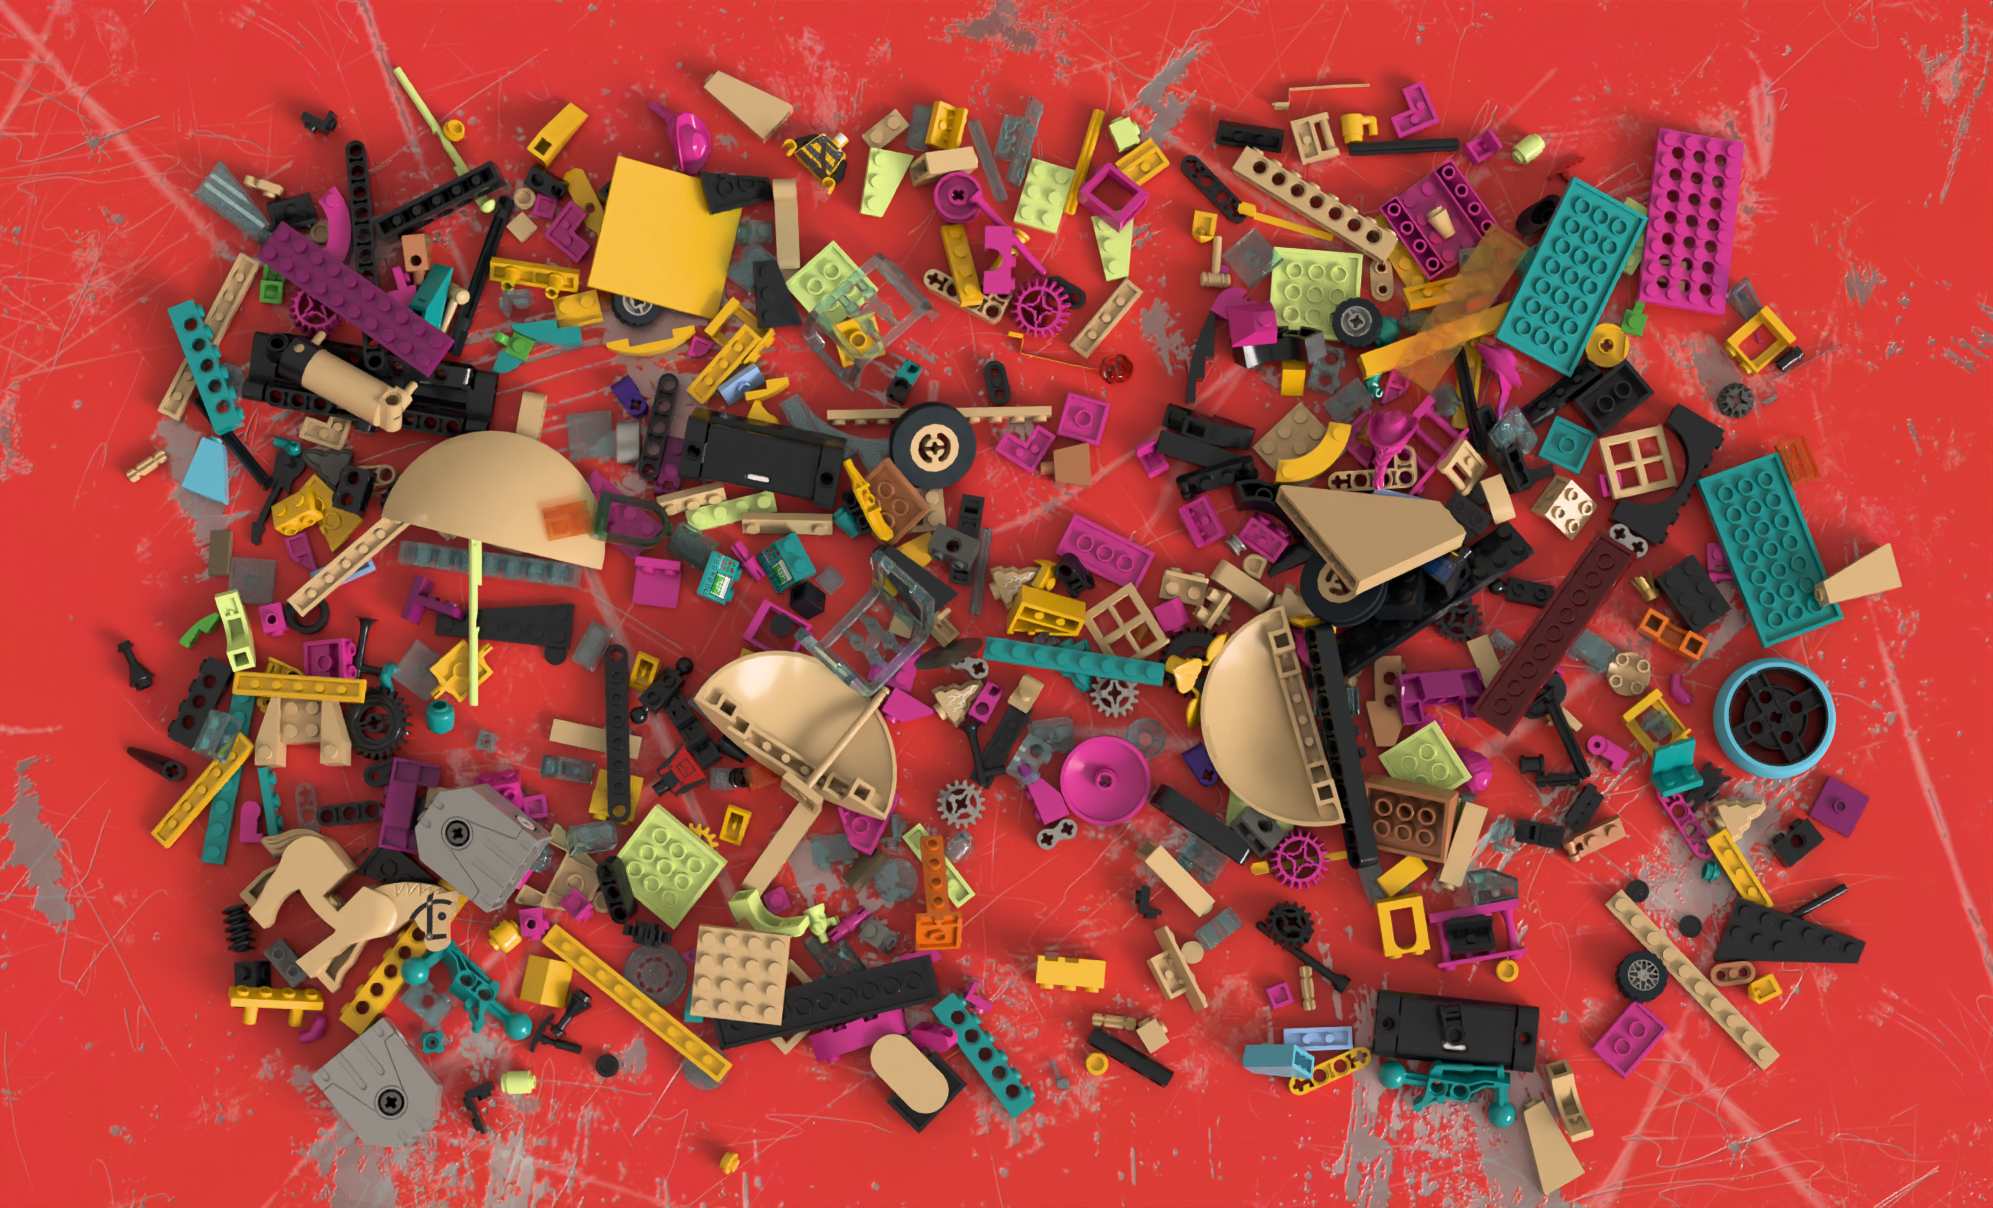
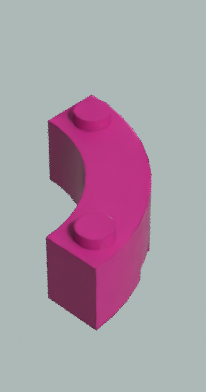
M333 186L318 200L326 213L329 224V236L324 250L348 266L354 248L351 210L343 196Z
M901 1008L867 1016L811 1035L809 1038L817 1062L827 1060L828 1064L840 1060L839 1055L874 1044L886 1035L907 1033L909 1029Z

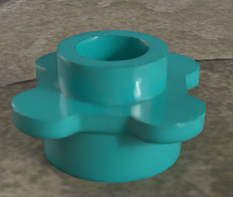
M424 1032L422 1034V1052L424 1054H429L430 1052L440 1054L444 1051L445 1047L442 1044L443 1032Z

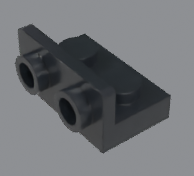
M1592 783L1585 784L1561 822L1576 832L1583 830L1604 799V795L1596 791L1598 787Z

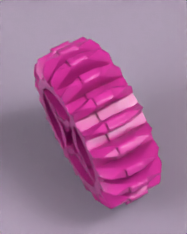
M1035 278V285L1031 280H1028V289L1026 286L1020 285L1019 288L1023 293L1016 291L1014 296L1019 300L1011 301L1012 305L1017 306V308L1011 309V313H1018V316L1013 318V321L1021 320L1022 323L1018 328L1022 329L1026 326V335L1031 330H1034V338L1038 337L1039 331H1041L1042 338L1047 337V330L1051 336L1055 335L1054 328L1058 331L1063 329L1059 322L1062 324H1067L1068 322L1063 315L1069 316L1071 314L1070 311L1064 310V308L1070 307L1071 303H1064L1063 301L1069 295H1060V292L1064 290L1062 286L1057 290L1054 289L1057 285L1056 281H1053L1048 286V278L1043 280V284H1041L1040 278ZM1041 290L1036 302L1025 301L1031 291ZM1047 292L1054 296L1058 308L1048 302ZM1042 301V306L1048 310L1042 311L1040 315L1039 309L1035 305H1039ZM1024 308L1033 313L1034 323L1026 317ZM1046 314L1057 315L1051 324L1041 326Z
M297 289L293 290L297 297L289 298L295 304L289 305L288 309L295 312L291 313L289 317L296 319L293 325L295 327L300 326L299 331L301 333L307 331V335L312 337L314 332L317 334L319 331H324L328 337L330 336V329L335 333L338 332V329L335 327L337 324L342 327L344 326V323L340 320L342 317L334 312L333 316L330 317L328 307L303 290L300 292ZM307 298L309 306L302 315V305ZM313 300L317 304L321 305L322 312L324 313V315L321 312L317 311V308L315 307L316 305L313 302ZM317 317H320L325 321V323L322 324H311L306 322L309 319L313 320Z
M1298 829L1297 836H1294L1293 831L1290 830L1288 831L1290 837L1287 839L1284 836L1282 838L1283 843L1279 842L1276 845L1278 849L1270 851L1276 855L1275 857L1268 858L1270 862L1275 861V865L1270 866L1269 869L1274 870L1277 868L1278 873L1274 874L1273 877L1278 878L1281 875L1283 877L1279 882L1281 885L1286 880L1289 881L1288 889H1291L1293 883H1296V890L1299 891L1301 890V883H1304V887L1307 890L1310 889L1309 881L1314 886L1318 884L1315 879L1316 876L1319 879H1324V875L1320 873V870L1328 871L1329 868L1322 866V864L1330 862V859L1323 858L1322 855L1329 853L1328 849L1320 850V847L1325 844L1324 841L1318 844L1315 843L1319 837L1318 835H1314L1310 839V831H1306L1305 836H1302V830ZM1301 841L1297 852L1283 851L1287 844ZM1308 844L1314 849L1317 862L1307 857ZM1301 853L1302 859L1308 863H1300V866L1296 868V860H1293L1291 857L1294 855L1297 857ZM1281 857L1291 863L1290 876L1282 868ZM1302 867L1315 869L1307 878H1297Z

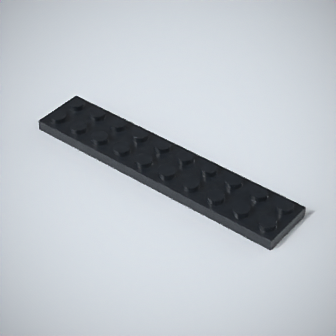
M1507 521L1469 547L1473 553L1467 559L1471 573L1451 599L1427 583L1421 620H1377L1374 614L1365 622L1352 626L1337 636L1336 642L1342 671L1350 679L1535 554L1533 548Z
M931 954L786 987L781 1025L713 1018L720 1050H726L940 1000L941 994Z

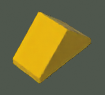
M1281 360L1280 396L1303 397L1306 371L1305 362Z
M639 651L628 686L644 692L655 681L663 662Z
M729 804L719 839L740 846L752 813Z

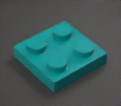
M1556 415L1537 457L1578 476L1597 434Z

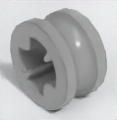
M1233 534L1231 540H1226L1225 543L1236 556H1239L1240 551H1245L1247 548Z

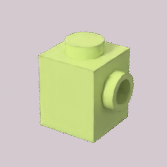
M1118 117L1111 121L1108 131L1118 154L1139 146L1140 139L1138 134H1140V131L1135 121L1131 122L1130 117L1125 119Z

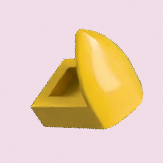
M1195 210L1191 233L1195 240L1205 243L1214 238L1218 213Z
M1035 559L1033 562L1042 567L1031 586L1049 592L1056 583L1055 568L1057 564L1049 560Z
M1772 971L1751 981L1748 985V998L1756 1004H1762L1783 992Z

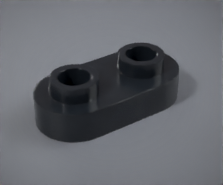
M1060 276L1048 278V286L1053 281H1056L1060 287L1064 288L1060 295H1069L1067 299L1063 300L1064 303H1071V306L1068 308L1076 310L1085 304L1086 294L1081 288ZM1047 292V295L1056 301L1054 296ZM1073 294L1079 296L1078 302L1072 301L1071 297Z
M990 361L983 370L988 397L993 404L1001 406L1006 404L1011 396L1005 367L1001 362ZM994 369L999 372L998 376L993 377L990 374V372ZM997 391H1002L1004 396L1002 398H997L995 396V393Z
M394 758L368 766L363 774L366 784L371 787H381L389 784ZM378 772L380 774V778L378 780H373V773Z

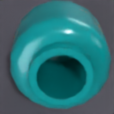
M1381 316L1383 324L1381 333L1376 338L1377 340L1372 342L1375 347L1381 348L1392 344L1400 336L1399 322L1392 316L1388 318Z
M435 700L429 704L425 710L427 729L436 734H445L452 730L455 725L454 707L445 700Z

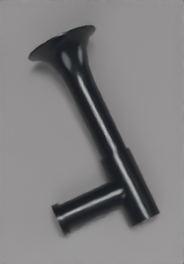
M356 616L360 621V634L353 662L357 670L355 679H361L362 673L380 677L382 667L364 665L368 633L372 624L379 620Z
M976 722L963 725L959 730L965 732L969 739L978 785L983 787L989 784L988 777L1007 775L1005 765L985 769L977 738L978 728L982 724Z

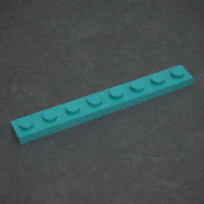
M988 636L986 637L983 660L1162 687L1165 670L1164 663Z
M232 695L222 750L239 731L249 738L257 696ZM244 763L213 797L201 862L225 865Z

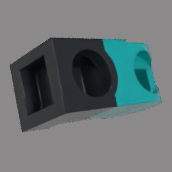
M906 359L889 385L886 397L904 406L923 367Z

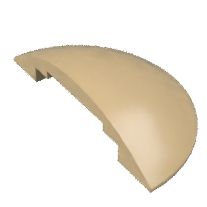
M504 431L472 432L447 439L421 454L401 474L391 489L381 515L384 518L599 570H602L605 556L604 525L599 506L589 485L580 472L560 453L533 438Z
M1282 605L1270 609L1244 624L1228 639L1215 657L1208 671L1201 698L1200 716L1204 743L1209 758L1223 782L1238 798L1259 813L1272 819L1298 826L1320 827L1346 823L1303 681L1285 609Z
M765 651L743 656L719 669L705 682L693 700L723 734L755 760L781 777L787 771H790L801 781L805 782L872 699L852 678L825 661L797 652ZM878 708L832 762L812 789L825 800L870 817L886 820L895 795L897 763L890 732Z

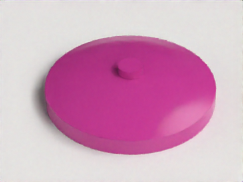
M1098 735L1083 740L1069 752L1062 765L1060 786L1063 798L1074 814L1091 824L1110 826L1125 822L1139 812L1148 798L1151 776L1145 757L1135 745L1118 736Z

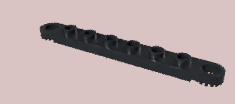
M614 644L608 647L605 652L607 797L609 817L617 823H622L629 819L631 815L628 655L623 646ZM616 650L623 654L622 659L618 662L610 659V654ZM617 805H623L626 808L625 814L621 817L613 814V809Z

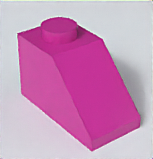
M897 687L894 688L882 708V712L885 713L884 718L893 724L896 721L905 723L929 717L934 713L932 708Z

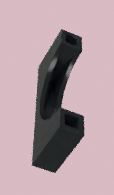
M1679 403L1674 406L1663 426L1676 436L1684 452L1685 472L1680 486L1668 499L1654 504H1637L1622 498L1617 502L1607 519L1615 525H1625L1633 536L1644 539L1652 547H1655L1658 543L1663 544L1669 534L1666 532L1670 524L1674 525L1680 515L1677 513L1681 505L1685 506L1691 497L1688 492L1692 486L1696 487V481L1702 478L1700 475L1703 467L1707 469L1713 459L1711 453L1714 448L1718 450L1725 439L1722 437L1725 430Z

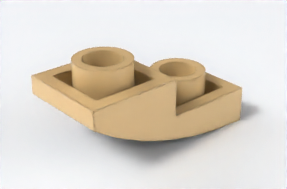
M1502 474L1479 482L1487 501L1486 506L1493 517L1494 525L1516 517Z

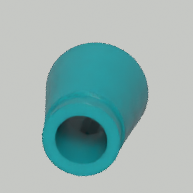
M845 505L832 514L833 522L852 539L859 534L854 515H848Z

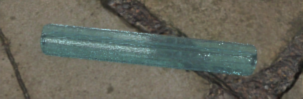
M973 119L968 122V127L992 193L997 203L1004 202L1008 199L982 124L979 119Z
M990 528L980 529V551L976 557L969 614L973 616L981 615L992 538V529Z

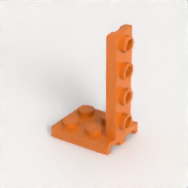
M943 835L920 837L926 913L916 914L915 951L961 949L962 911L950 912Z

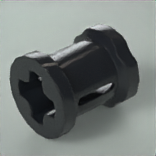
M1543 754L1534 757L1519 756L1521 775H1525L1526 772L1544 774L1545 762Z

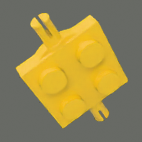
M461 639L429 668L437 677L439 683L430 692L435 700L445 691L451 693L458 702L463 701L469 695V644L464 639ZM487 641L478 649V686L493 673L483 658L493 649Z

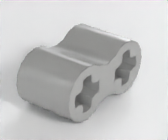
M617 421V463H639L641 457L640 421Z
M1623 524L1612 526L1606 533V535L1632 551L1634 549L1633 546L1638 544L1639 551L1636 552V559L1641 558L1648 550L1647 542L1640 537L1633 536ZM1620 531L1621 538L1617 540L1614 538L1616 535L1614 532Z
M970 656L964 659L963 663L959 662L958 665H950L954 670L966 671L974 680L986 678L989 671L985 660L980 658L974 659ZM979 664H982V669L984 670V673L979 672L978 675L974 674L975 669L972 667H977Z
M1064 819L1059 822L1057 827L1042 830L1037 836L1038 846L1043 850H1050L1055 847L1057 842L1072 839L1077 833L1076 823L1071 819ZM1065 823L1067 826L1072 825L1073 827L1069 836L1067 833L1062 834L1061 832ZM1043 834L1053 837L1050 841L1051 845L1048 846L1046 843H1041Z

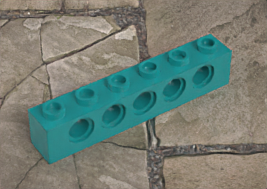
M191 299L168 308V313L215 433L221 436L245 426L242 420L246 418L241 406L237 407L235 398H238L233 385L229 386L227 378L230 376L226 366H221L219 358L222 357L217 344L213 345L211 337L214 335L210 325H205L203 317L206 314L201 303L197 304ZM191 321H197L196 328L189 331L188 324ZM204 341L205 347L201 351H196V344ZM212 362V369L205 372L203 370L205 363ZM220 382L221 388L217 392H212V385ZM227 402L229 404L228 410L220 413V405Z
M953 992L931 1009L944 1026L950 1027L956 1032L958 1037L956 1043L1014 1119L1035 1103L1033 1098L1036 1095L1028 1085L1023 1087L1019 1081L1022 1076L1015 1067L1009 1068L1006 1064L1008 1057L1001 1048L999 1050L994 1048L992 1043L995 1040L988 1030L983 1032L978 1026L981 1023L974 1012L969 1014L965 1009L967 1002L960 993L955 995ZM954 1011L963 1012L965 1019L961 1024L952 1022L951 1015ZM974 1029L977 1031L978 1039L975 1042H968L965 1039V1032L967 1030ZM983 1047L989 1048L992 1052L991 1058L987 1061L981 1060L978 1056L979 1050ZM1002 1066L1005 1069L1006 1073L1002 1079L993 1077L992 1070L994 1067ZM1015 1084L1018 1086L1019 1094L1016 1097L1007 1096L1006 1088L1008 1085Z

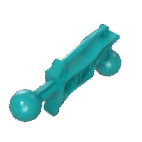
M451 939L449 946L444 950L430 951L422 958L411 957L403 962L401 977L409 985L417 986L428 979L429 969L441 960L448 967L452 981L448 991L464 1002L462 1008L469 1013L474 1033H479L483 1028L484 1014L487 1010L504 1023V1032L509 1038L523 1040L530 1035L532 1031L530 1017L523 1012L512 1013L495 1000L499 993L500 983L495 980L492 981L473 960L471 961L455 945V940Z
M1435 1060L1432 1066H1429L1428 1074L1406 1071L1402 1064L1397 1061H1387L1378 1070L1379 1082L1387 1089H1397L1403 1084L1424 1087L1422 1093L1413 1101V1109L1416 1112H1420L1422 1107L1432 1105L1435 1102L1443 1104L1445 1099L1468 1102L1471 1094L1485 1087H1494V1101L1487 1110L1489 1122L1495 1127L1505 1128L1509 1127L1515 1120V1108L1508 1101L1510 1073L1504 1072L1502 1064L1498 1066H1474L1473 1064H1451ZM1439 1081V1082H1441V1083H1440V1084H1435V1083H1433V1082Z

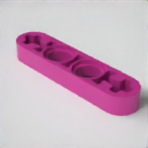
M1655 789L1657 800L1693 855L1698 859L1710 858L1713 855V851L1705 840L1708 838V835L1681 794L1671 795V799L1676 797L1678 801L1672 802L1667 806L1666 802L1670 801L1668 797L1662 798ZM1675 805H1681L1684 809V814L1680 818L1675 817L1672 813ZM1687 824L1696 826L1697 832L1692 837L1685 833ZM1701 835L1703 839L1699 841L1702 845H1708L1706 850L1708 854L1699 853V844L1697 842L1692 844L1691 840H1695Z

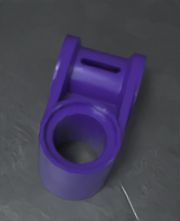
M626 375L610 387L618 400L623 403L627 411L634 418H643L647 415L649 406L629 375ZM635 403L640 405L641 409L639 411L635 409Z
M1201 742L1181 753L1188 767L1193 771L1202 786L1210 787L1216 783L1218 773ZM1204 771L1213 773L1212 781L1202 779Z

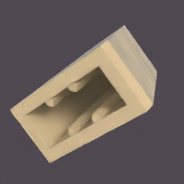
M973 146L926 152L908 167L913 187L939 182L942 177L953 172L970 174L978 168V158L974 153Z

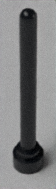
M1262 921L1257 922L1256 928L1266 936L1270 934L1271 931L1265 930V923ZM1286 946L1285 949L1331 981V985L1334 986V990L1342 994L1351 981L1344 974L1343 976L1335 974L1296 946L1291 951L1290 946Z

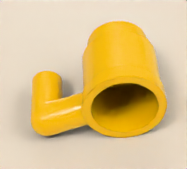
M1347 114L1340 117L1342 137L1345 140V144L1362 142V136L1364 135L1363 125L1368 124L1369 136L1378 135L1377 119L1373 115Z

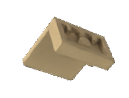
M1556 474L1530 510L1535 515L1548 519L1568 539L1573 540L1598 505L1571 479Z

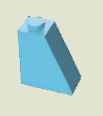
M210 436L209 439L202 437L182 487L228 505L227 447L222 444L223 440L213 436Z
M1295 1044L1245 1045V1052L1242 1056L1243 1067L1252 1073L1301 1079H1312L1315 1057Z

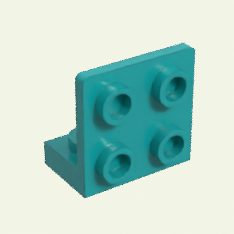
M1694 737L1662 745L1653 750L1649 780L1662 798L1703 785V778L1693 765L1696 744Z

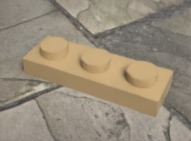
M719 481L656 497L662 517L727 501L723 483Z

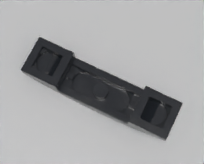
M962 495L957 531L978 540L985 497ZM975 560L969 572L965 570L959 571L951 567L948 583L971 586Z

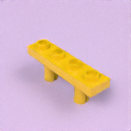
M492 257L490 261V280L502 282L501 289L504 292H512L515 284L546 288L545 295L550 299H555L558 297L560 290L578 293L580 270Z
M239 985L237 987L229 986L228 991L230 1006L244 1007L242 1021L248 1025L256 1023L259 1007L290 1009L288 1024L293 1027H299L302 1023L304 1010H322L324 1004L321 991L315 989H274L266 986L254 988Z

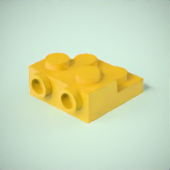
M599 769L589 813L594 814L593 818L604 821L609 817L607 770ZM630 775L631 815L625 822L618 823L627 826L629 822L635 823L644 778ZM617 805L613 809V814L617 817L623 816L626 812V808L623 805Z

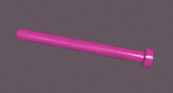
M980 189L968 198L971 204L976 203L995 226H1007L981 197L983 193ZM1016 236V245L1013 246L1040 276H1044L1047 273L1046 269Z

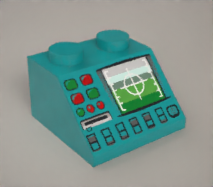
M796 532L777 540L757 554L777 595L817 574Z
M712 551L697 590L698 596L722 606H726L727 602L731 603L735 592L732 589L734 581L738 582L742 573V569L739 568L740 563Z

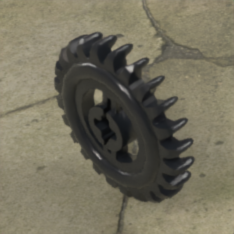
M1199 626L1196 627L1194 633H1192L1190 627H1187L1186 634L1178 631L1179 638L1171 635L1170 638L1173 643L1165 645L1169 650H1161V654L1166 658L1160 659L1159 663L1166 665L1171 655L1180 657L1185 650L1191 647H1201L1207 651L1217 632L1209 636L1208 629L1205 628L1203 633H1200ZM1193 652L1187 658L1203 659L1206 657V654ZM1164 670V672H1167V675L1163 680H1171L1168 688L1176 686L1174 675ZM1207 676L1196 679L1193 686L1200 692V695L1203 693ZM1189 690L1186 693H1183L1184 698H1186L1189 693H1191L1192 699L1195 698V694L1191 690Z
M377 686L375 689L369 687L367 692H365L364 703H348L350 711L344 712L348 719H345V724L352 741L351 749H356L357 755L363 754L365 759L371 757L373 760H378L380 757L385 760L387 759L386 753L389 756H395L393 749L397 751L402 750L398 743H408L403 738V735H411L410 732L405 730V727L413 725L406 721L412 714L404 713L410 706L401 705L405 698H396L399 693L397 691L390 693L391 689L388 687L384 689L382 686ZM373 707L384 708L388 715L371 713L363 722L365 714ZM368 730L371 733L385 734V736L374 740L369 738L364 731Z

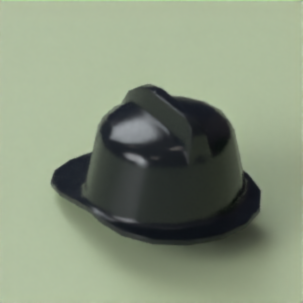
M1551 194L1525 209L1516 221L1518 232L1521 234H1532L1538 230L1545 231L1561 198L1558 195Z
M1553 674L1524 714V717L1529 719L1541 718L1549 713L1545 706L1548 700L1555 698L1558 700L1559 705L1564 701L1567 693L1566 684L1559 675Z

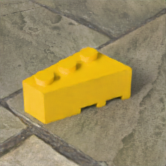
M1022 584L1007 615L1006 634H1014V631L1028 632V635H1035V632H1049V635L1078 636L1086 620V603Z
M1038 955L1035 983L1040 984V988L1053 989V985H1063L1062 990L1076 991L1077 986L1085 987V992L1099 993V988H1104L1106 961Z

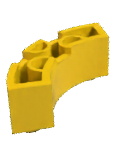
M1329 422L1323 440L1313 451L1300 458L1278 460L1274 484L1297 485L1324 473L1343 451L1352 425Z

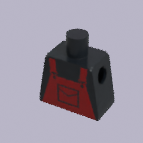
M682 744L657 769L662 779L655 783L652 788L659 797L669 790L678 797L706 783L709 779Z

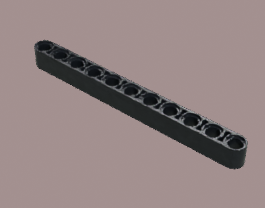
M353 140L347 144L345 153L356 272L364 278L373 276L374 278L371 283L381 289L376 231L373 223L374 209L369 156L365 145L359 140ZM357 150L362 151L359 156H352L353 152ZM356 172H364L361 177H354ZM358 193H366L363 198H356ZM361 213L368 214L366 218L358 219ZM363 234L370 235L368 239L360 240ZM365 255L372 256L368 261L361 260ZM362 332L364 362L367 370L372 376L381 377L388 370L386 348L379 343L376 346H369L373 339ZM374 361H381V365L379 367H371V364Z
M1327 622L1306 627L1304 637L1331 775L1346 822L1342 823L1341 826L1348 861L1353 869L1373 866L1378 862V851L1333 626Z

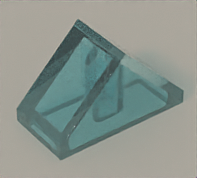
M1747 277L1726 294L1728 304L1745 322H1748L1763 309Z

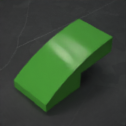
M264 263L259 302L282 304L286 278Z
M215 612L201 619L184 634L179 643L191 649L202 632L211 636L222 620L221 615Z

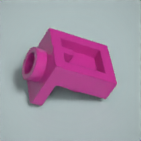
M576 887L559 903L578 923L581 920L586 922L594 913L592 909L595 906Z

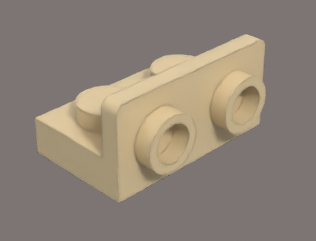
M1170 567L1169 570L1164 571L1159 598L1171 600L1180 596L1183 604L1196 607L1198 605L1203 606L1209 579H1206L1205 575L1192 572L1191 575L1184 574L1182 569Z

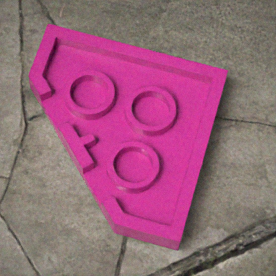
M895 793L886 820L870 817L836 805L851 848L870 857L872 856L901 795Z

